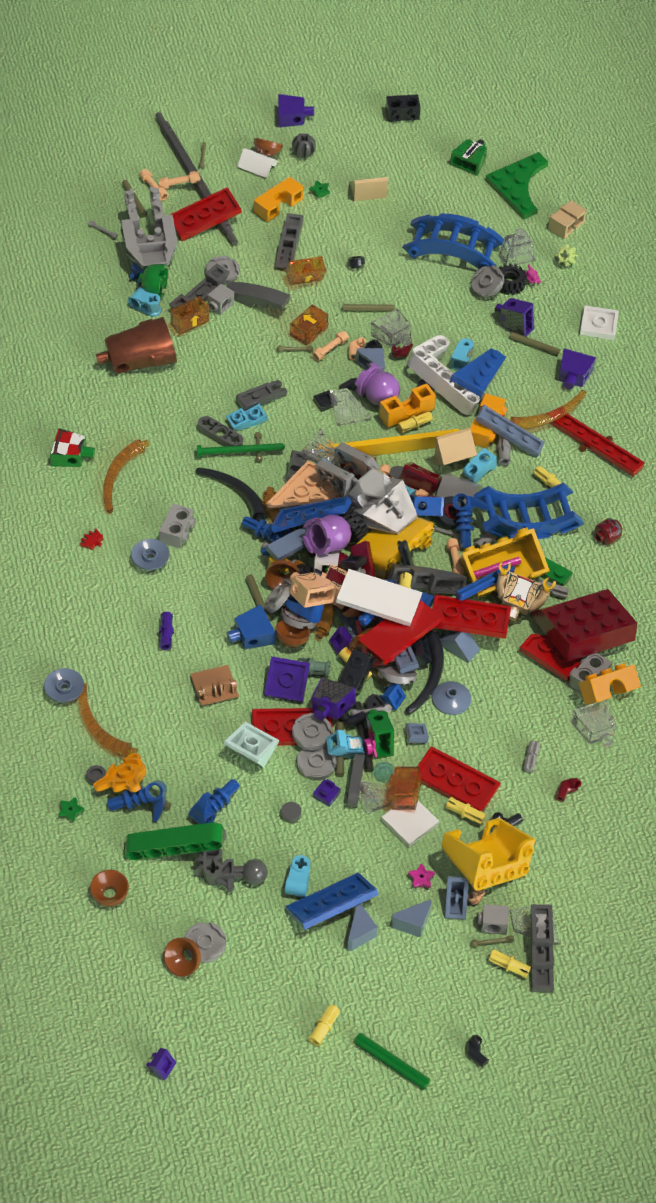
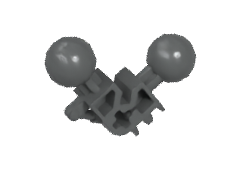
M223 827V843H224L225 840H226V830H225L224 827ZM222 849L193 854L196 858L193 862V865L196 867L193 871L194 875L204 877L205 882L209 885H223L229 892L234 891V878H243L248 884L259 885L266 880L268 875L266 864L259 859L248 860L244 866H234V859H226L223 862ZM212 861H214V872H215V873H211V872H212Z

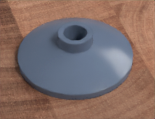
M145 539L133 547L131 552L132 561L141 569L156 570L167 563L169 549L159 540Z
M68 668L58 669L47 676L44 683L45 692L54 701L70 702L82 694L84 680L75 670Z
M453 681L443 682L434 690L432 702L440 712L447 715H458L469 708L471 694L461 683Z

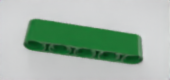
M212 822L131 833L126 836L125 857L130 860H142L217 850L222 848L223 826Z

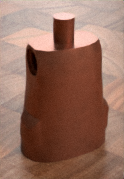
M163 317L141 321L136 327L108 336L104 339L107 351L96 354L98 365L111 362L115 373L177 363L174 345Z

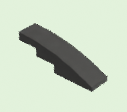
M287 213L275 268L292 270L301 236L304 215Z
M229 282L226 286L234 291V301L249 307L255 304L267 309L270 305L283 310L290 301V294L257 284Z
M392 564L387 579L393 580L399 585L400 574L403 573L405 576V572L412 575L411 589H427L430 593L456 594V591L465 587L468 581L466 575L402 564Z
M531 904L532 992L553 993L554 932L552 905Z

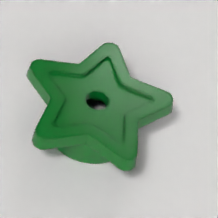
M315 181V186L309 188L316 197H324L326 194H330L328 190L329 183Z
M76 797L69 802L61 800L60 805L62 809L58 816L75 821L79 813L84 812L85 809L78 805Z

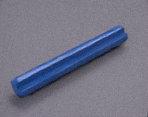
M509 564L503 566L502 568L507 569ZM511 564L509 571L514 573L515 567ZM500 569L457 590L456 598L459 601H463L497 583L498 574L501 572Z

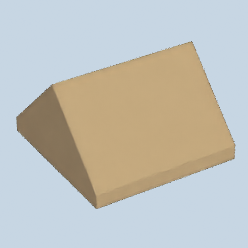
M388 177L349 182L354 201L387 198Z
M470 428L436 437L435 465H446L477 455Z

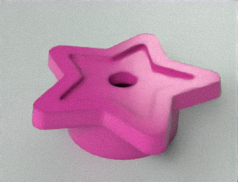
M530 264L527 265L529 269L525 273L527 274V279L531 283L538 282L540 284L541 280L538 277V272Z
M369 733V739H364L366 754L372 755L373 758L377 757L375 740L372 737V733Z
M420 864L417 870L409 871L408 875L413 878V887L426 886L430 888V879L435 875V872L426 870L424 865Z

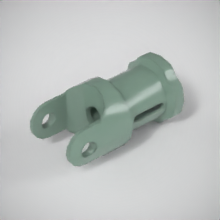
M312 658L297 659V661L310 663L309 676L316 674L323 675L325 678L329 677L330 661L320 662Z

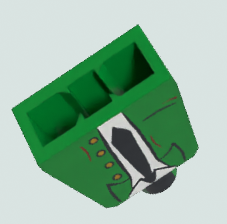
M466 139L451 152L450 165L478 176L487 156L485 142L481 139L477 140V142Z

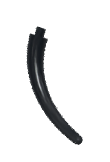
M200 467L196 469L198 475L219 480L237 490L248 502L254 520L259 522L262 519H267V513L262 500L247 484L220 471Z
M431 630L426 633L432 658L430 675L420 695L405 709L407 715L414 713L429 699L442 676L444 667L443 646L438 633Z

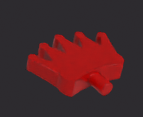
M96 528L94 529L95 533L89 531V535L84 534V538H81L83 543H80V547L94 550L96 545L101 547L102 543L100 542L104 540L103 535Z

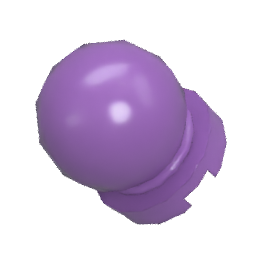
M370 363V368L367 371L363 369L355 382L357 389L354 392L362 397L366 396L373 405L380 407V401L393 396L398 398L400 394L399 381L392 374L382 372V368L376 363Z
M329 514L323 518H312L303 527L306 528V536H303L304 544L310 553L314 552L317 556H322L329 552H337L345 548L352 535L350 524L339 515Z

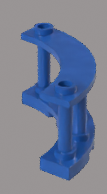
M440 213L439 216H431L429 214L411 220L410 225L416 230L413 242L404 244L402 248L412 258L427 254H444L462 259L477 269L484 266H497L490 260V256L494 248L503 245L504 239L493 229L485 228L479 225L478 221L455 214ZM439 231H452L450 239H437ZM432 232L430 239L421 240L423 234ZM458 233L470 236L468 246L456 242ZM477 240L486 246L484 254L474 249Z
M564 482L550 489L530 494H508L497 491L490 486L474 494L475 498L484 501L490 506V510L487 511L489 520L482 523L484 530L497 537L503 535L511 539L514 538L518 530L528 527V530L534 528L538 539L550 538V534L560 531L563 534L584 524L582 518L570 510L566 496L572 494L573 490ZM560 500L564 515L551 520L547 504ZM539 506L544 521L531 523L527 508ZM494 507L500 508L502 517L498 514L496 515ZM508 509H519L523 523L511 521Z

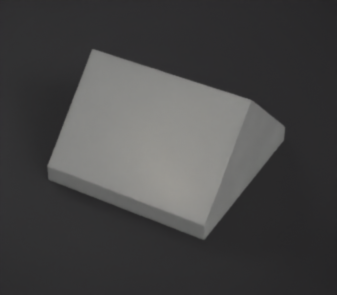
M447 473L443 474L436 496L445 498L463 493L474 497V494L479 492L483 485Z

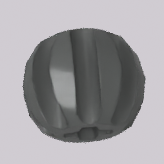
M301 133L293 139L292 151L298 157L308 158L315 152L316 142L309 134Z

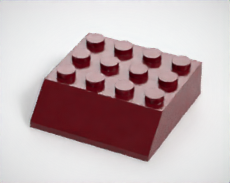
M609 589L530 612V616L567 662L636 640L637 622Z

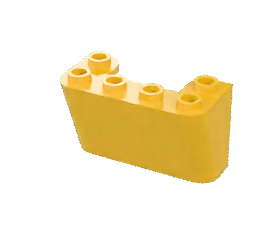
M417 517L398 535L372 529L358 543L370 542L375 577L387 580L392 564H398L401 561L397 545L398 541L406 540L410 551L417 547L421 550L427 549L433 541V522Z
M528 527L520 529L514 538H501L494 545L487 543L480 546V549H475V546L464 549L460 556L470 583L482 578H476L473 571L516 557H520L521 564L514 566L515 574L528 579H534L550 571L534 528L528 530ZM497 583L476 593L477 598L497 592Z
M501 818L486 821L482 840L468 844L459 840L461 834L459 829L444 833L441 847L443 852L476 891L521 878L529 872L530 860L534 852L536 839ZM495 825L493 832L489 834L491 827Z

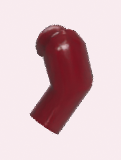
M406 341L402 348L400 346L396 348V345L391 348L392 356L395 358H406L413 344Z
M571 778L562 781L555 799L564 802L567 793L574 792L581 787L580 779Z

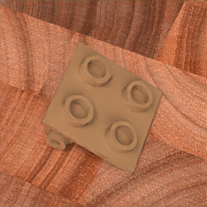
M228 665L190 674L201 706L239 697L237 681L233 680Z

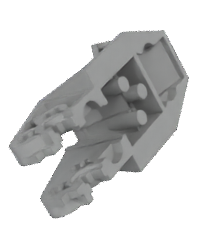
M153 186L149 187L154 235L145 236L144 230L140 229V220L137 216L136 204L134 203L133 188L124 192L127 219L121 220L125 253L142 269L152 264L169 266L177 249L173 215L163 214L159 188H154Z
M343 442L334 449L335 456L338 457L339 462L343 465L349 463L353 468V472L356 475L360 474L362 476L359 480L354 477L353 473H349L323 459L314 466L322 481L329 480L334 490L342 497L350 496L352 502L350 509L353 508L354 512L357 511L358 515H361L368 528L398 535L417 518L416 510L402 479L389 478L382 472L372 456Z

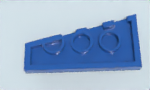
M491 348L452 374L450 380L481 397L505 361L506 356Z
M350 496L280 509L271 525V529L275 533L305 524L312 518H323L329 514H343L348 511L352 503Z

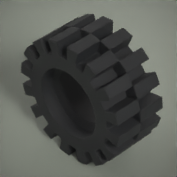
M509 263V266L504 264L503 267H499L504 275V284L500 289L501 293L506 292V295H509V293L515 295V292L519 294L520 291L524 290L527 274H525L526 271L522 270L521 266L517 268L518 265L512 266ZM506 278H512V279H515V280H514V281H510V280H507Z
M349 507L347 512L337 514L350 524L352 533L350 540L352 543H357L368 534L366 522L362 520L361 515L359 516L357 511L354 512L353 508L350 509Z

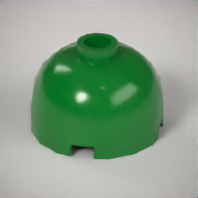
M152 264L145 268L144 273H140L139 283H142V288L145 291L157 294L162 299L165 294L162 293V289L167 287L168 269H165L167 265Z

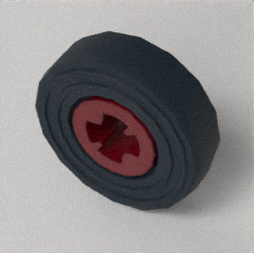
M453 496L444 498L443 516H435L438 523L447 529H456L459 526L456 523V520L459 519V517H456V514L459 511L453 506ZM462 501L461 507H464L466 504ZM451 510L455 512V513L452 514V515H450V514L448 513V512H450Z

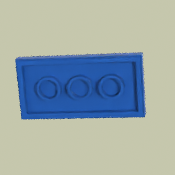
M356 873L295 901L285 908L287 913L305 930L377 896L378 891L360 873Z

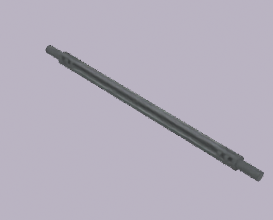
M157 112L155 116L160 123V128L187 173L197 172L198 170L171 125L165 120L161 112ZM200 175V181L194 184L202 198H205L212 194ZM228 220L219 223L218 225L224 235L228 236L232 245L238 244V240Z

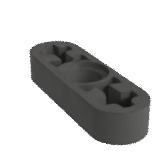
M203 416L198 420L199 432L222 446L243 445L242 435L209 416ZM222 431L225 435L218 436L216 433Z
M362 754L354 755L347 806L358 807L365 755Z

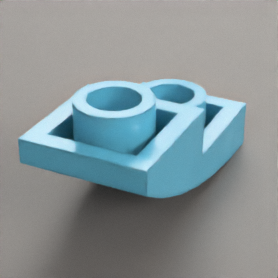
M260 404L246 411L240 408L226 415L234 430L250 428L268 420Z

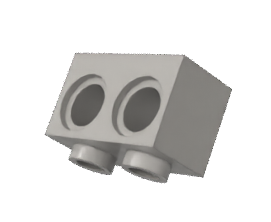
M172 504L159 530V541L181 549L183 543L188 541L190 528L193 529L195 526L194 510Z
M598 653L583 657L580 666L574 668L569 675V678H571L569 687L582 694L578 682L586 680L585 676L596 673L597 676L600 675L599 671L611 668L612 662Z

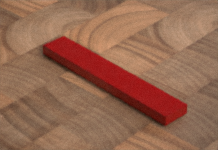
M560 408L548 418L549 424L582 445H585L632 477L645 465V462Z

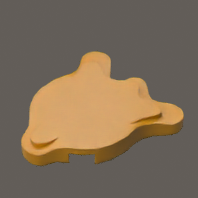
M130 754L123 759L124 763L118 766L115 763L112 764L107 770L106 775L93 784L95 791L100 792L111 787L113 792L125 789L131 792L139 791L141 789L140 782L147 773L140 754Z

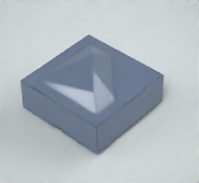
M406 723L405 731L408 742L428 743L429 736L425 724Z

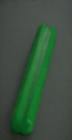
M359 1033L354 1040L355 1045L421 1089L425 1090L430 1084L429 1077L364 1034Z

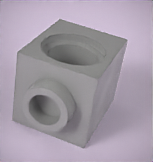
M220 284L207 295L208 308L219 315H222L234 305V291L223 284Z
M483 904L482 912H478L477 922L478 925H481V933L506 935L509 906Z

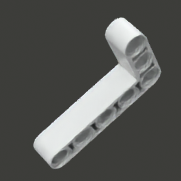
M437 335L416 346L407 361L408 366L461 413L472 415L480 400L479 396L451 381L450 378L453 373L438 361L444 356L450 343L445 336Z

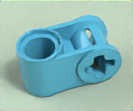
M139 287L128 298V304L135 310L151 317L161 314V307L159 306L160 296L157 294L149 293L142 287Z
M298 855L293 858L286 881L285 894L306 897L310 876V860L306 856Z

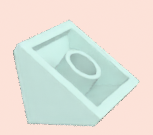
M244 722L224 741V745L264 768L279 740Z

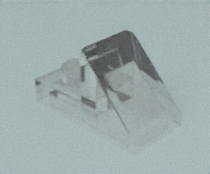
M361 781L357 785L361 792L359 801L366 813H372L395 803L387 786L368 781Z

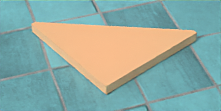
M308 460L267 502V508L304 505L342 496L334 490L329 480H321V477L314 468L316 464Z

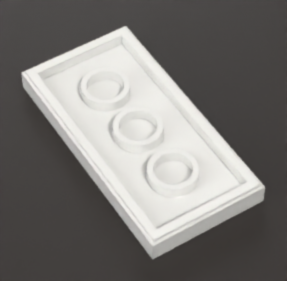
M348 569L336 603L410 626L422 592Z

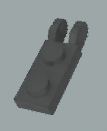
M276 380L237 394L236 401L246 411L257 404L263 405L284 397L287 394V389L285 387L281 388V381Z

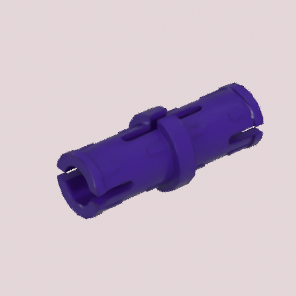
M171 612L161 613L159 647L162 650H170L172 648L174 628L172 627L173 614Z

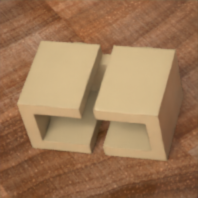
M572 200L550 216L549 230L565 239L574 229L576 230L585 222L587 210Z

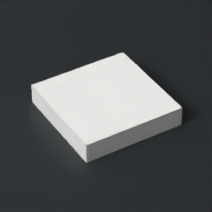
M585 305L580 335L614 340L619 311Z
M412 794L381 818V821L408 848L439 825V820Z

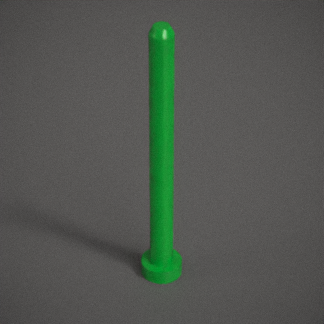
M274 443L205 448L197 445V458H202V455L280 451L285 449V444Z

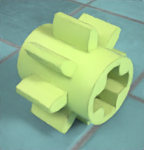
M569 244L565 245V249L559 247L560 252L556 254L560 259L558 263L564 262L565 266H569V262L575 263L574 259L578 256V254H575L576 248L572 247L570 249Z

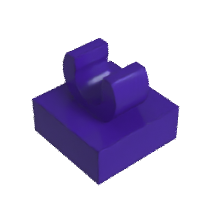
M338 627L329 639L337 654L345 647L349 649V647L355 645V641H352L351 634L347 632L345 627Z
M323 779L313 792V798L330 807L341 793V788L337 787L329 779Z
M160 1048L157 1053L152 1054L153 1060L151 1063L147 1062L146 1065L159 1079L166 1080L177 1062L167 1049Z

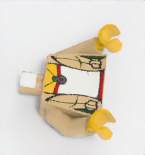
M501 561L499 564L501 572L498 574L496 584L498 598L502 600V605L511 606L509 620L516 621L519 613L527 615L529 611L534 612L543 606L550 594L549 590L556 586V581L553 582L552 586H548V577L543 581V584L510 572V562L507 569L502 568L503 561Z

